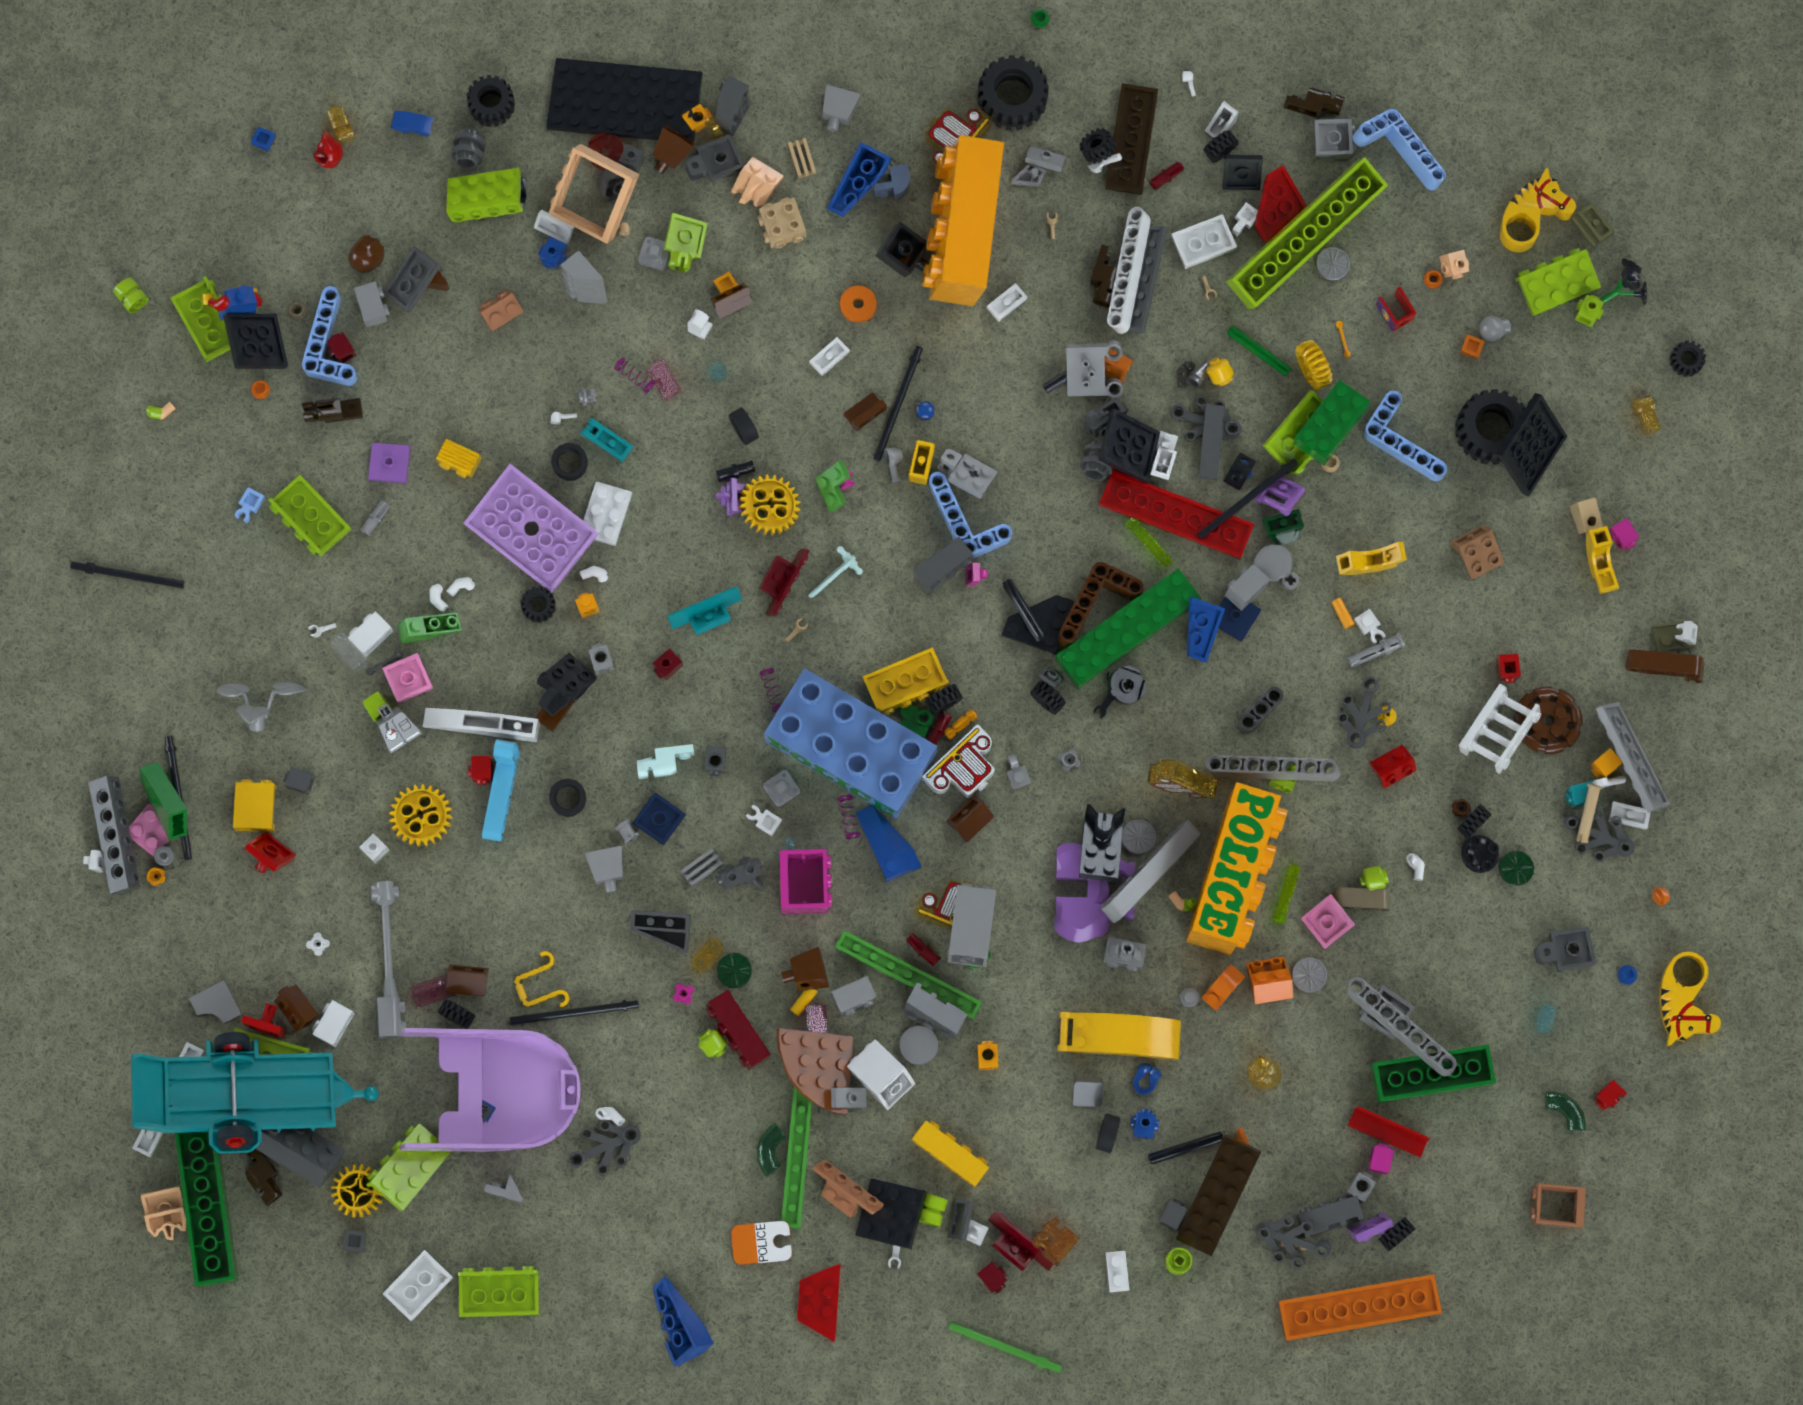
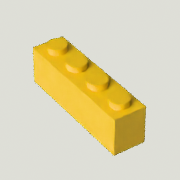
M931 1120L930 1123L925 1121L912 1138V1142L975 1188L989 1170L988 1162L981 1156L977 1158L971 1154L972 1150L966 1145L962 1144L960 1146L955 1142L956 1138L950 1133L944 1134L939 1130L941 1127Z

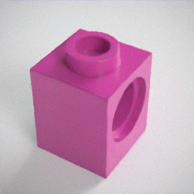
M1628 518L1614 525L1609 530L1610 536L1620 551L1624 548L1629 550L1634 547L1639 538Z
M1378 1143V1146L1372 1147L1368 1166L1369 1171L1389 1174L1394 1150L1389 1149V1145Z

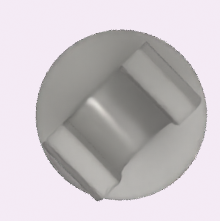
M581 387V391H578L579 403L587 406V403L596 402V390L589 389L586 391L585 387Z
M162 846L155 851L154 859L159 865L167 866L172 863L174 853L169 847Z

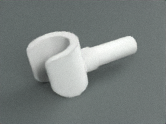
M1183 71L1182 82H1188L1191 96L1194 97L1196 93L1193 86V73L1191 71Z
M554 412L551 415L550 423L560 425L561 419L577 418V413L561 414Z
M333 623L322 627L311 625L308 629H317L315 634H311L312 637L316 638L322 632L336 628V624Z

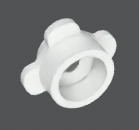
M315 933L312 940L306 943V947L312 949L316 956L322 955V952L330 945L329 940L322 938L321 933Z

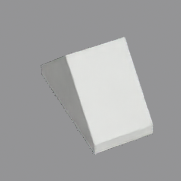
M1224 101L1205 129V132L1214 138L1218 134H1222L1223 131L1230 130L1237 121L1239 112Z
M1159 446L1150 475L1169 480L1177 451Z

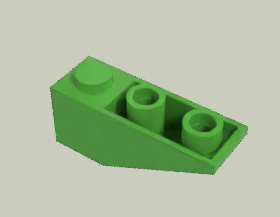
M458 612L405 618L397 625L401 644L418 642L462 631Z

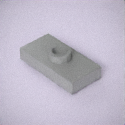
M1030 146L1025 162L1061 172L1066 156Z
M831 1088L832 1108H867L866 1088Z

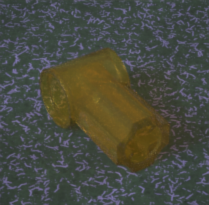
M334 106L326 111L332 124L335 138L340 144L356 139L341 106Z
M1648 395L1631 401V407L1635 410L1634 415L1638 416L1644 434L1649 435L1659 431L1661 426L1655 413V403L1652 396Z

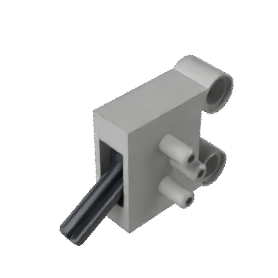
M1110 341L1105 344H1067V370L1044 383L1043 388L1047 393H1051L1067 383V396L1108 395L1111 398L1121 396L1123 385L1118 378H1110L1105 383V356L1112 361L1120 359L1122 356L1121 344L1117 341ZM1111 347L1119 349V352L1115 355L1110 354L1108 351ZM1112 384H1117L1120 388L1118 391L1112 392L1109 387Z

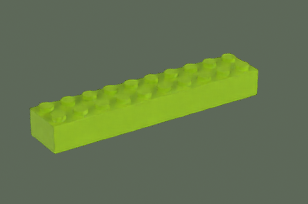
M1365 157L1358 159L1225 282L1249 310L1256 308L1377 197L1388 184Z

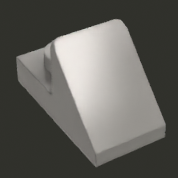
M509 1175L505 1189H502L503 1185L492 1182L491 1185H485L484 1192L521 1204L524 1203V1199L512 1175Z

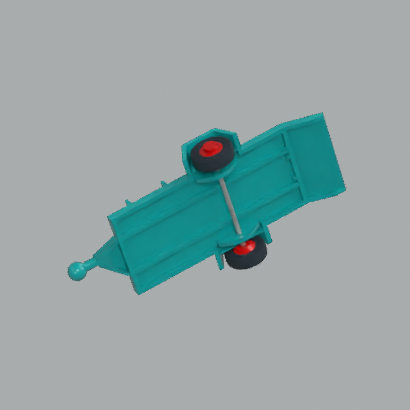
M241 1032L222 1033L215 1038L214 1044L210 1040H206L207 1056L164 1058L146 1054L131 1055L132 1128L162 1133L209 1132V1145L220 1154L252 1152L262 1143L261 1130L277 1129L278 1133H280L281 1129L311 1128L314 1131L315 1128L336 1127V1108L352 1101L353 1098H365L367 1101L372 1102L379 1096V1091L374 1086H368L364 1090H353L333 1070L332 1053L259 1055L258 1039L250 1042L249 1036Z

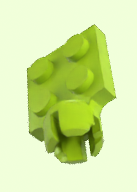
M676 213L670 215L663 250L670 253L669 268L675 270V267H678L679 272H687L691 267L692 259L699 260L701 258L708 223Z

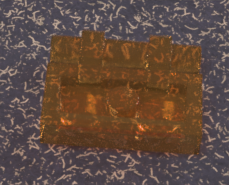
M1054 1217L1044 1225V1230L1038 1232L1035 1236L1033 1246L1036 1248L1044 1247L1045 1250L1042 1255L1057 1267L1080 1238L1066 1226L1059 1230L1057 1225L1060 1221ZM1049 1235L1054 1237L1052 1242L1048 1239Z

